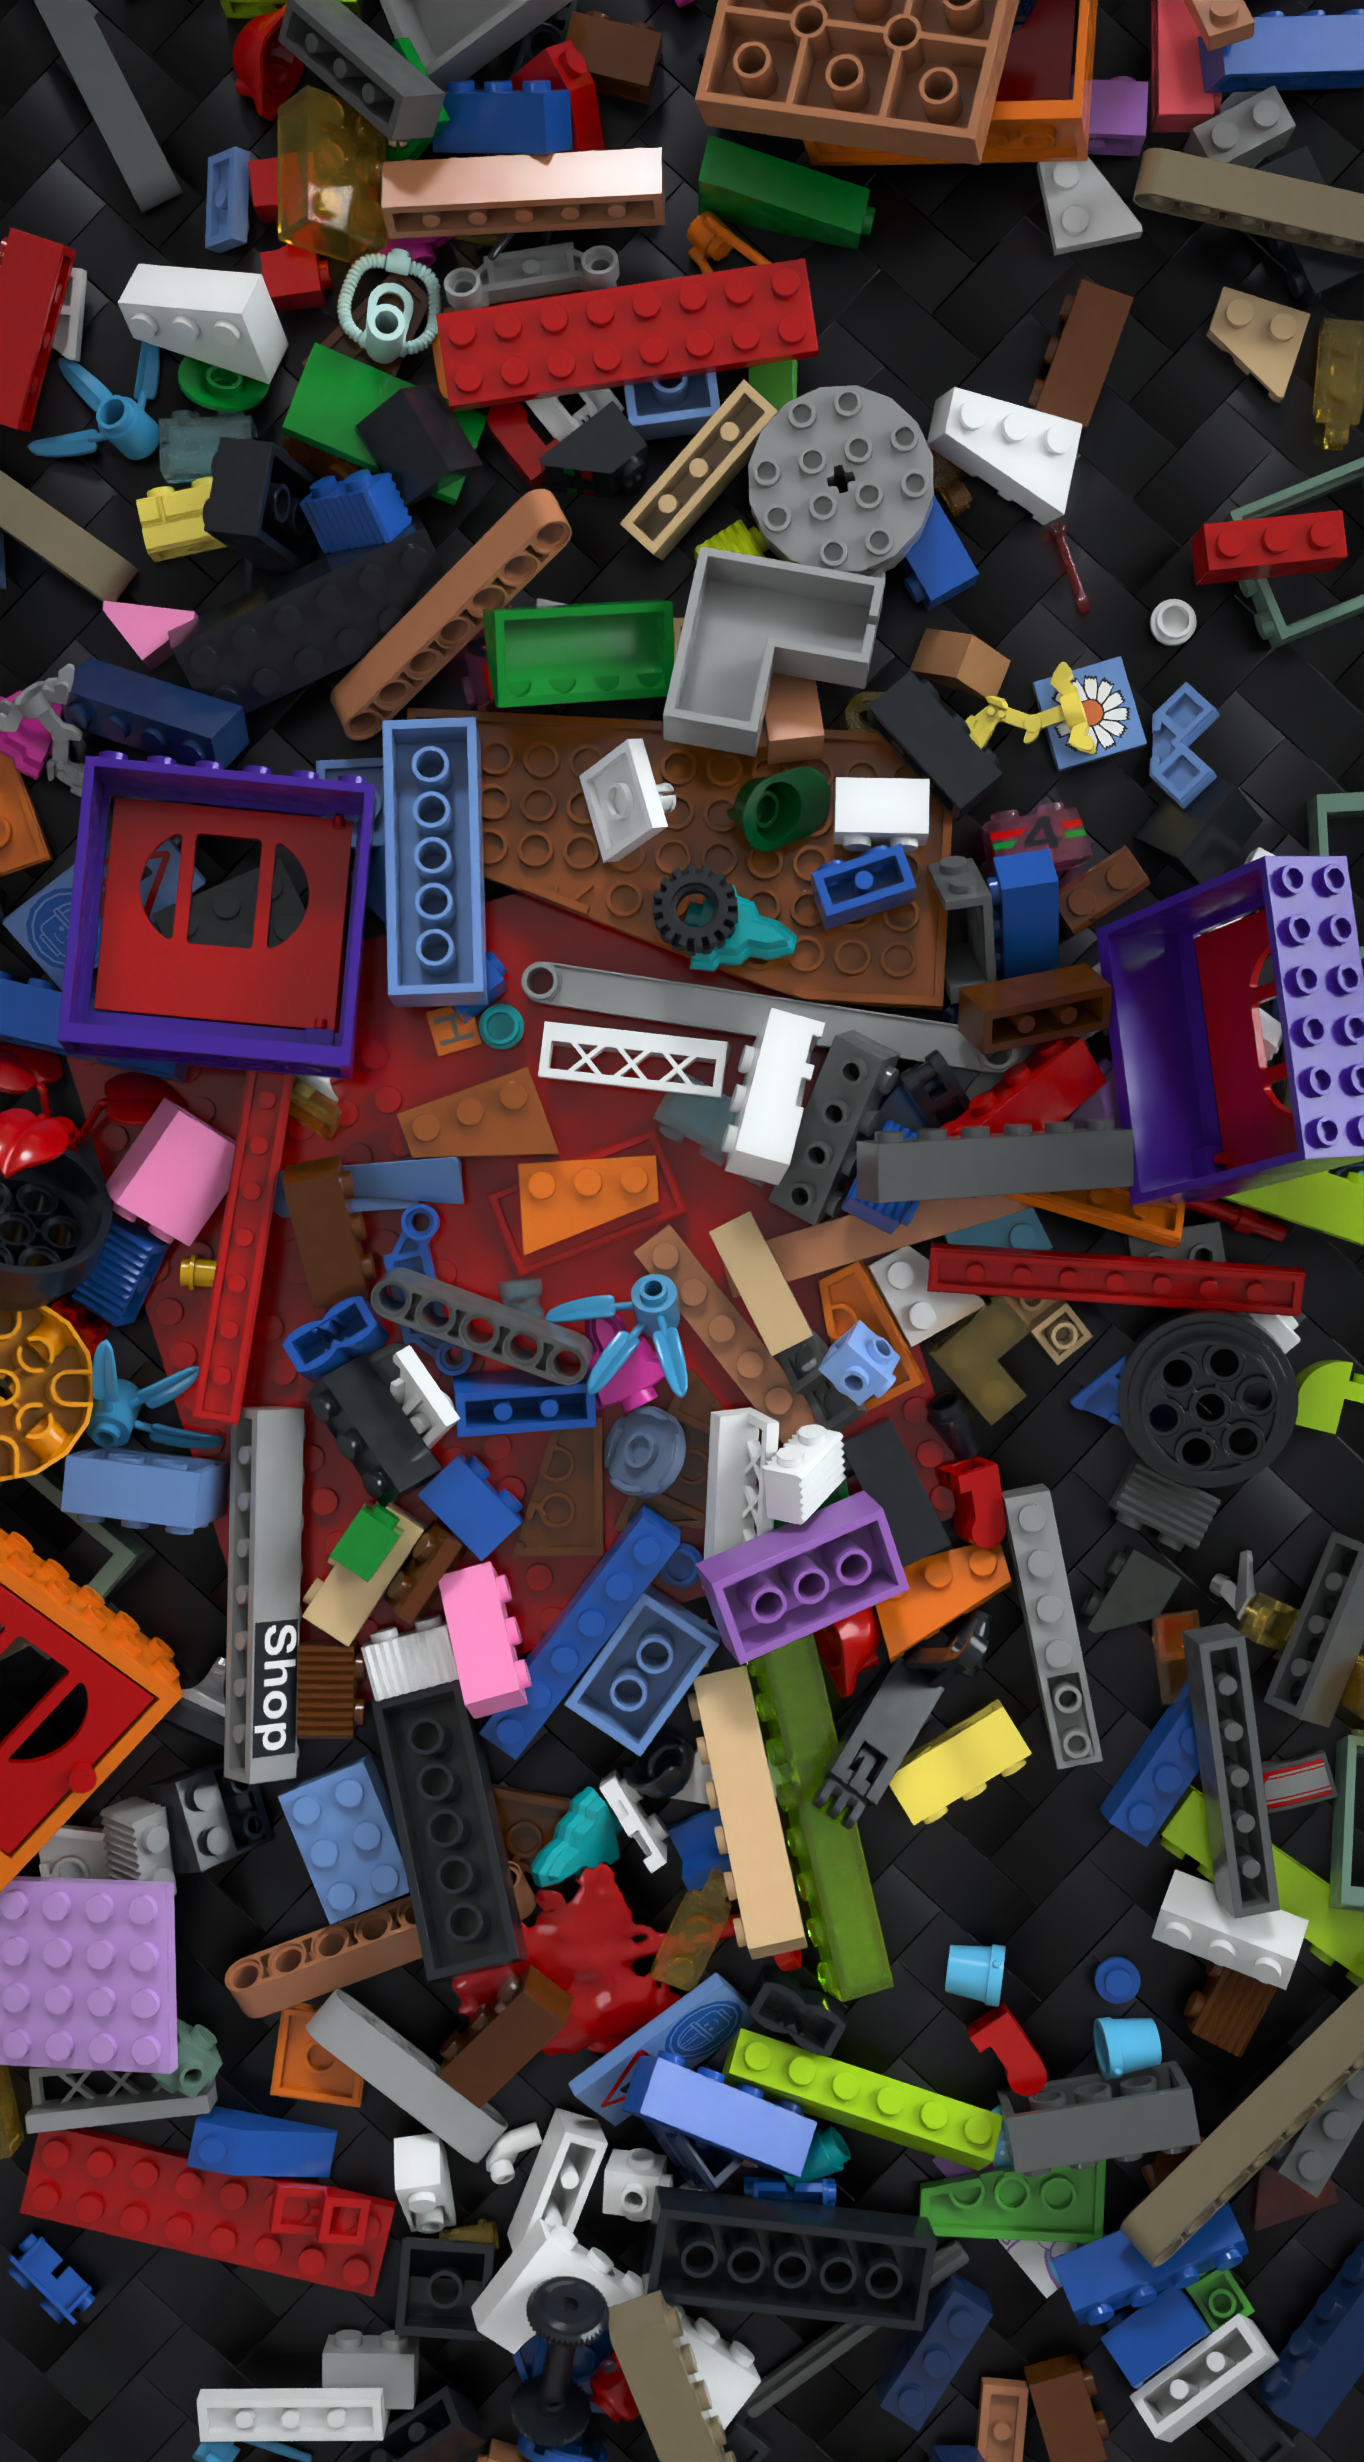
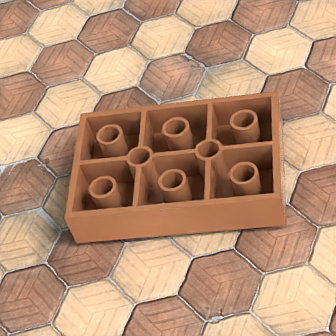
M718 0L695 101L705 126L980 165L1019 0Z

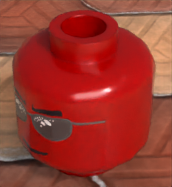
M613 2349L590 2376L589 2386L593 2393L589 2399L615 2423H618L621 2418L626 2421H633L640 2412Z

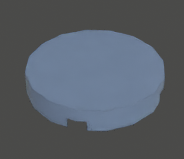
M639 1406L633 1409L634 1412H631L627 1417L622 1415L613 1424L606 1438L603 1460L604 1467L609 1468L611 1476L609 1480L616 1489L632 1497L651 1498L663 1493L675 1482L684 1465L687 1447L684 1430L675 1416L655 1406Z

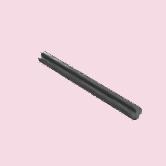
M951 2240L935 2252L929 2291L968 2263V2254L960 2242ZM837 2323L762 2378L760 2384L742 2406L744 2412L749 2417H758L877 2330L879 2326Z

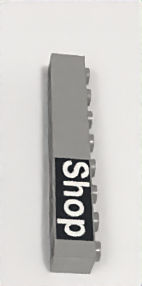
M282 1406L242 1407L239 1425H231L224 1777L246 1784L296 1778L297 1760L299 1757V1746L297 1743L299 1625L302 1619L300 1578L303 1573L301 1532L304 1527L302 1486L305 1481L303 1440L306 1435L304 1409Z

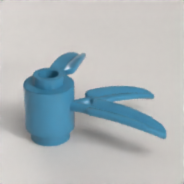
M142 341L134 389V398L138 400L137 403L129 397L113 395L95 376L77 362L65 357L59 358V369L67 382L85 403L96 412L100 433L95 429L36 440L27 446L30 452L43 457L80 456L94 453L98 449L97 442L109 440L129 459L139 460L149 456L156 449L160 440L158 424L145 412L147 399L153 400L158 391L160 347Z
M649 1274L637 1280L631 1290L632 1301L615 1303V1298L612 1295H598L561 1304L549 1310L546 1314V1321L557 1324L613 1317L616 1311L633 1310L636 1326L629 1334L624 1330L619 1331L604 1349L587 1381L589 1395L598 1393L623 1366L639 1346L640 1340L637 1337L642 1332L653 1338L662 1370L672 1392L681 1398L686 1394L688 1375L681 1340L676 1329L681 1316L678 1294L674 1282L667 1276Z
M107 1339L100 1342L96 1348L92 1368V1391L95 1400L89 1425L85 1429L87 1435L97 1445L106 1448L123 1446L129 1441L133 1428L149 1432L150 1439L154 1442L175 1447L193 1449L214 1448L224 1441V1437L194 1432L158 1423L149 1424L137 1420L142 1404L146 1403L149 1408L154 1409L173 1400L190 1388L198 1379L199 1367L186 1368L139 1390L130 1381L117 1379L113 1348Z

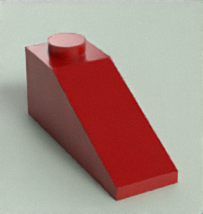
M571 40L545 48L509 78V80H512V85L515 89H523L522 82L534 80H550L551 89H570L573 149L556 153L605 150L595 82L587 69L584 57L575 48Z

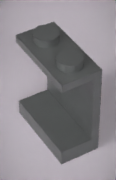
M949 856L941 859L939 863L927 864V873L945 911L966 908L968 943L946 946L944 989L951 1004L959 1003V988L996 981L992 894L973 858Z

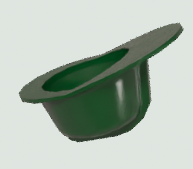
M808 766L795 767L769 777L754 778L741 787L736 796L734 807L727 810V816L736 822V825L754 849L762 852L775 850L781 846L803 839L818 829L825 820L830 807V788L827 779L821 772Z

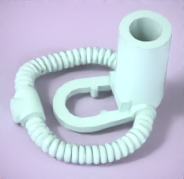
M399 248L392 249L391 253L388 252L387 257L385 254L377 253L375 255L372 253L371 255L365 254V257L361 256L360 260H355V264L351 265V269L348 270L349 274L346 275L340 290L341 294H339L340 299H338L339 304L337 305L339 323L342 325V329L345 330V334L349 335V338L353 339L354 342H358L360 348L366 349L368 355L374 361L381 364H388L399 356L405 357L408 353L412 355L413 352L417 354L418 351L428 348L432 341L435 340V336L438 335L436 315L442 314L441 310L443 309L441 306L442 296L440 295L442 293L440 290L441 285L438 284L439 279L435 278L436 274L434 272L431 273V269L427 268L426 265L416 263V261L411 263L409 252ZM381 266L387 272L408 276L410 273V275L414 274L415 277L418 276L419 279L421 278V281H424V284L428 287L427 291H429L428 299L430 301L428 304L430 306L428 307V323L423 334L415 340L406 342V335L413 314V300L410 293L403 286L396 283L378 285L371 292L367 306L366 329L364 332L359 330L353 322L350 305L352 304L351 301L353 300L355 288L361 276L367 270L372 269V267L380 268ZM385 294L399 296L404 303L403 313L391 304L377 306L379 298Z

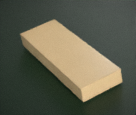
M751 1211L709 1232L771 1356L814 1335Z

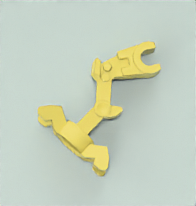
M1061 662L1058 665L1050 682L1062 694L1059 696L1061 705L1029 715L1008 707L1007 702L1003 698L987 696L986 699L989 705L977 715L973 716L971 714L965 720L971 731L969 736L980 749L984 746L986 747L996 726L1001 722L1026 730L1023 741L1025 744H1030L1038 738L1042 729L1066 721L1071 731L1069 738L1071 746L1090 755H1094L1097 751L1094 740L1087 736L1089 725L1078 690L1071 683L1074 676L1066 662Z

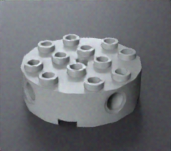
M857 385L819 387L787 402L761 430L748 464L749 503L752 516L766 547L781 561L875 577L896 567L909 553L911 547L920 539L933 507V456L918 422L892 398ZM844 478V481L848 483L847 492L839 493L837 486H835L836 479Z

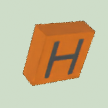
M451 1006L426 1012L438 1057L483 1045L475 1017L465 1024Z

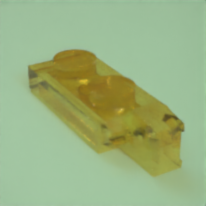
M1324 318L1321 322L1313 414L1316 415V423L1325 424L1323 449L1342 451L1343 446L1348 444L1350 426L1359 425L1360 415L1363 410L1364 321Z
M712 1868L702 1891L692 1888L690 1893H685L652 1964L650 1978L688 1992L697 1987L729 1919V1912L732 1907L731 1902L725 1901L727 1890L724 1872Z

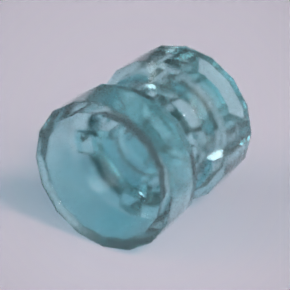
M541 1277L521 1278L497 1283L498 1297L503 1300L504 1305L545 1320L546 1310L540 1305L539 1297L543 1293Z

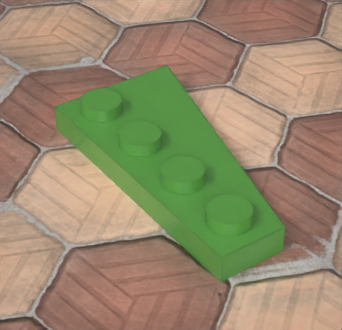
M1106 2159L1097 2161L1095 2166L1087 2169H1072L1069 2165L1051 2168L1050 2173L1039 2177H1028L1024 2173L1015 2174L1013 2165L920 2183L918 2216L928 2218L935 2236L1089 2244L1103 2238Z

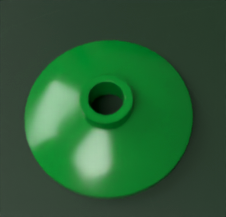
M188 356L182 360L178 368V383L183 393L196 404L215 411L239 412L251 409L260 404L267 397L270 390V384Z

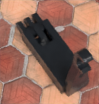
M973 1632L968 1637L967 1642L957 1636L950 1647L910 1648L904 1652L903 1656L892 1663L888 1659L820 1774L824 1776V1779L815 1792L811 1804L820 1809L831 1795L833 1799L825 1814L835 1820L846 1806L848 1809L840 1825L847 1830L852 1829L865 1807L878 1804L942 1694L944 1688L941 1685L954 1674L972 1669L985 1653L989 1642L976 1632Z

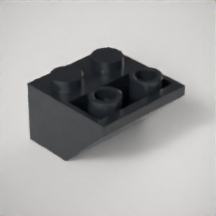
M224 1759L180 1771L146 1786L150 1803L161 1804V1807L166 1806L175 1874L205 1871L274 1840L258 1783L246 1784L225 1778Z

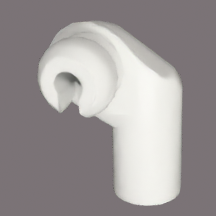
M536 2121L502 2133L494 2143L486 2159V2170L491 2173V2179L494 2183L505 2184L510 2182L515 2176L513 2164L518 2153L543 2143Z

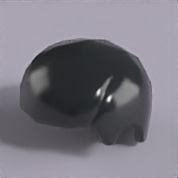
M667 1729L659 1731L641 1757L633 1752L634 1762L632 1766L623 1767L622 1773L627 1784L643 1795L657 1800L675 1796L684 1789L691 1777L695 1760L692 1745L682 1734Z

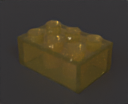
M307 85L277 108L278 240L337 260L355 264V260H360L361 256L365 257V254H375L387 246V230L381 209L383 162H386V136L343 98Z

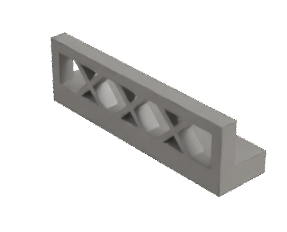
M30 2067L29 2078L33 2106L25 2115L27 2134L207 2114L211 2112L218 2099L216 2081L214 2078L211 2083L205 2085L198 2095L192 2099L179 2091L170 2093L158 2083L154 2088L141 2089L128 2078L132 2072H125L123 2074L120 2071L103 2070L116 2080L117 2084L107 2094H96L83 2082L92 2071L101 2070ZM84 2072L80 2079L73 2075L74 2073ZM58 2075L73 2087L63 2099L45 2100L42 2077ZM121 2086L128 2090L125 2092H117ZM76 2091L83 2095L81 2097H72Z

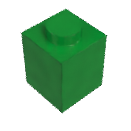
M377 1504L374 1509L368 1505L364 1506L329 1556L366 1582H369L404 1533V1530L397 1526L400 1519L381 1505Z

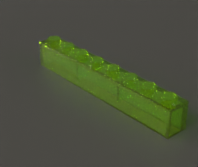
M813 1633L746 1663L751 1676L757 1678L760 1694L756 1695L755 1698L758 1714L763 1722L767 1721L770 1739L766 1740L767 1755L772 1766L778 1767L781 1784L776 1785V1794L781 1809L784 1812L787 1811L791 1829L786 1831L790 1851L794 1857L798 1856L801 1874L797 1875V1885L802 1899L805 1902L808 1901L812 1917L807 1920V1929L813 1945L819 1948L822 1963L817 1965L818 1977L824 1991H829L831 1995L840 2001L846 2002L894 1987L857 1822L850 1830L840 1825L848 1809L846 1806L835 1820L825 1814L833 1799L831 1795L820 1809L811 1804L815 1792L824 1779V1776L820 1773L838 1744Z

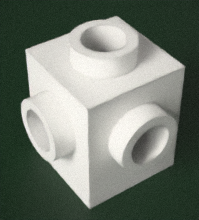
M636 2148L630 2151L613 2149L604 2170L602 2213L625 2216L627 2219L636 2222L650 2220L655 2187H673V2175L666 2174L667 2155L654 2154L651 2150Z

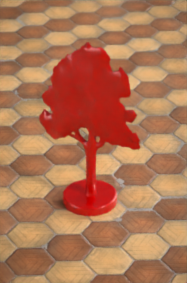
M600 1863L593 1870L586 1867L581 1876L575 1880L581 1886L573 1899L566 1903L562 1893L552 1890H538L533 1900L543 1911L537 1916L535 1925L530 1928L521 1921L529 1958L528 1961L453 1980L451 1983L452 1988L462 2000V2005L457 2010L459 2014L468 2015L471 2018L483 2003L490 2006L497 1999L499 1989L511 1975H515L518 1978L532 1965L573 1997L566 2026L540 2051L549 2056L560 2053L575 2055L580 2050L587 2048L591 2053H603L606 2055L681 1999L678 1994L670 1992L668 1966L671 1961L681 1953L692 1948L736 1936L733 1919L741 1917V1913L671 1933H659L651 1927L634 1924L632 1921L633 1914L615 1882V1873L608 1865ZM636 1935L646 1936V1940L636 1943L632 1937ZM801 1949L772 1955L781 1971L787 1972L802 1966ZM657 1954L658 1960L652 1972L645 1977L636 1975L631 1968L632 1963L638 1958ZM661 1981V1988L656 1986V1983Z

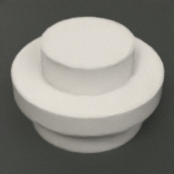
M1169 599L1161 602L1154 609L1150 618V629L1153 636L1159 642L1168 646H1177L1185 643L1193 635L1196 628L1195 612L1188 603L1179 599Z

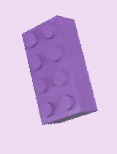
M864 1490L815 1511L802 1525L794 1523L785 1524L695 1564L723 1644L740 1665L910 1590L884 1510Z

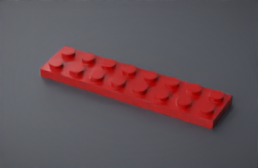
M805 258L436 315L451 412L817 357L819 352Z
M87 2128L38 2133L20 2208L21 2214L371 2297L375 2296L397 2203L395 2201L369 2196L371 2204L364 2246L318 2243L316 2236L270 2233L268 2224L275 2181L331 2186L293 2177L234 2176L187 2167L188 2152Z

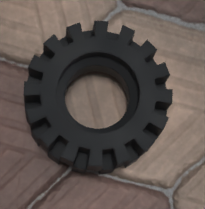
M696 864L687 865L688 870L682 872L678 867L672 871V877L668 879L665 876L660 881L661 887L659 891L655 890L652 909L656 929L659 931L661 939L665 944L669 942L672 945V949L678 953L681 950H685L688 956H696V952L703 951L704 955L711 954L712 948L716 946L719 949L726 944V938L728 936L731 938L735 932V924L738 923V904L735 890L731 883L728 884L726 882V876L720 871L717 874L713 873L712 867L704 865L703 870L696 869ZM691 894L706 896L714 906L712 918L708 923L700 927L687 926L677 915L679 903L683 898Z

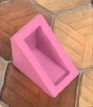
M111 601L103 602V611L151 671L174 654L171 649L168 631L198 617L195 611Z

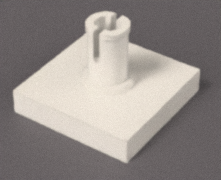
M643 738L627 739L579 776L603 863L620 861L668 827L664 813H670L675 809L676 795H662L674 791L671 784L662 783L656 785Z

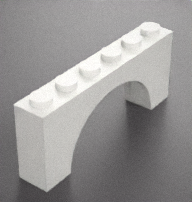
M539 2218L472 2305L471 2309L477 2331L515 2354L525 2342L536 2335V2331H532L533 2327L529 2326L530 2322L527 2321L526 2305L533 2289L541 2284V2282L546 2281V2279L556 2276H574L584 2279L595 2285L603 2293L608 2307L644 2296L643 2281L640 2276L632 2271L624 2274L613 2267L612 2260L601 2250L592 2247L589 2251L578 2244L575 2235L565 2226L556 2223L553 2227ZM666 2302L668 2309L676 2307L684 2334L679 2337L682 2345L690 2343L698 2367V2372L694 2373L697 2381L704 2379L707 2384L712 2401V2409L708 2410L710 2416L718 2415L725 2430L761 2382L753 2364L755 2357L740 2342L733 2341L730 2344L720 2338L717 2329L705 2319L698 2318L695 2321L685 2314L680 2304Z

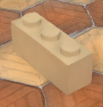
M367 1501L364 1504V1506L368 1505L369 1507L374 1509L377 1504L379 1505V1503L376 1501L374 1505L371 1502ZM395 1503L386 1507V1509L400 1519L397 1526L403 1529L404 1533L374 1577L369 1582H366L330 1557L327 1562L334 1566L325 1581L317 1577L302 1600L309 1605L302 1617L348 1647L355 1640L388 1589L392 1579L399 1572L414 1549L416 1542L429 1526Z

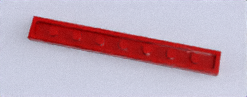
M247 1071L191 1419L236 1426L240 1422L295 1075Z
M931 1243L927 1291L1182 1309H1216L1229 1312L1300 1317L1305 1270L1303 1267Z

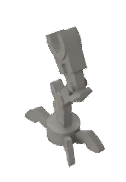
M69 663L59 670L58 677L48 678L45 681H38L30 685L19 695L15 696L12 703L7 699L0 701V731L16 732L23 716L28 720L37 718L53 739L52 758L46 762L48 781H52L57 777L71 787V793L82 797L85 764H77L70 761L69 743L70 740L80 741L83 731L73 724L64 723L51 708L54 703L67 704L75 673L74 665Z

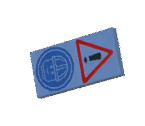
M111 836L107 838L102 891H106ZM172 839L162 844L154 852L146 864L141 879V902L151 924L156 922L153 913L176 904L181 849ZM75 864L17 908L2 922L61 990L63 989ZM195 866L192 893L204 885L206 881ZM100 918L94 969L98 967L103 921Z
M714 1973L571 2080L569 2086L574 2096L616 2127L632 2115L622 2111V2107L640 2055L657 2057L659 2050L666 2051L684 2058L683 2067L692 2070L732 2040L740 2028L746 2029L756 2022L749 2012L748 2000L718 1973Z

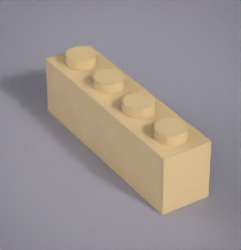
M743 380L620 524L647 550L663 561L750 461L761 430L779 411L749 383Z

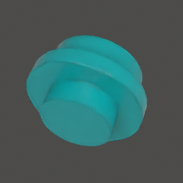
M493 1005L484 1011L479 1020V1033L482 1040L494 1049H510L517 1045L524 1035L525 1024L523 1017L510 1005Z

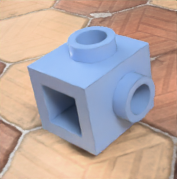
M859 1320L831 1345L818 1370L834 1384L840 1393L847 1395L860 1406L873 1394L880 1398L889 1390L896 1380L892 1373L901 1356L893 1350L887 1340L877 1336Z

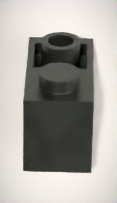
M1127 1544L1123 1552L1116 1550L1109 1559L1104 1570V1574L1108 1577L1100 1591L1098 1592L1093 1589L1086 1598L1081 1608V1613L1085 1615L1081 1623L1088 1630L1098 1633L1158 1618L1182 1577Z

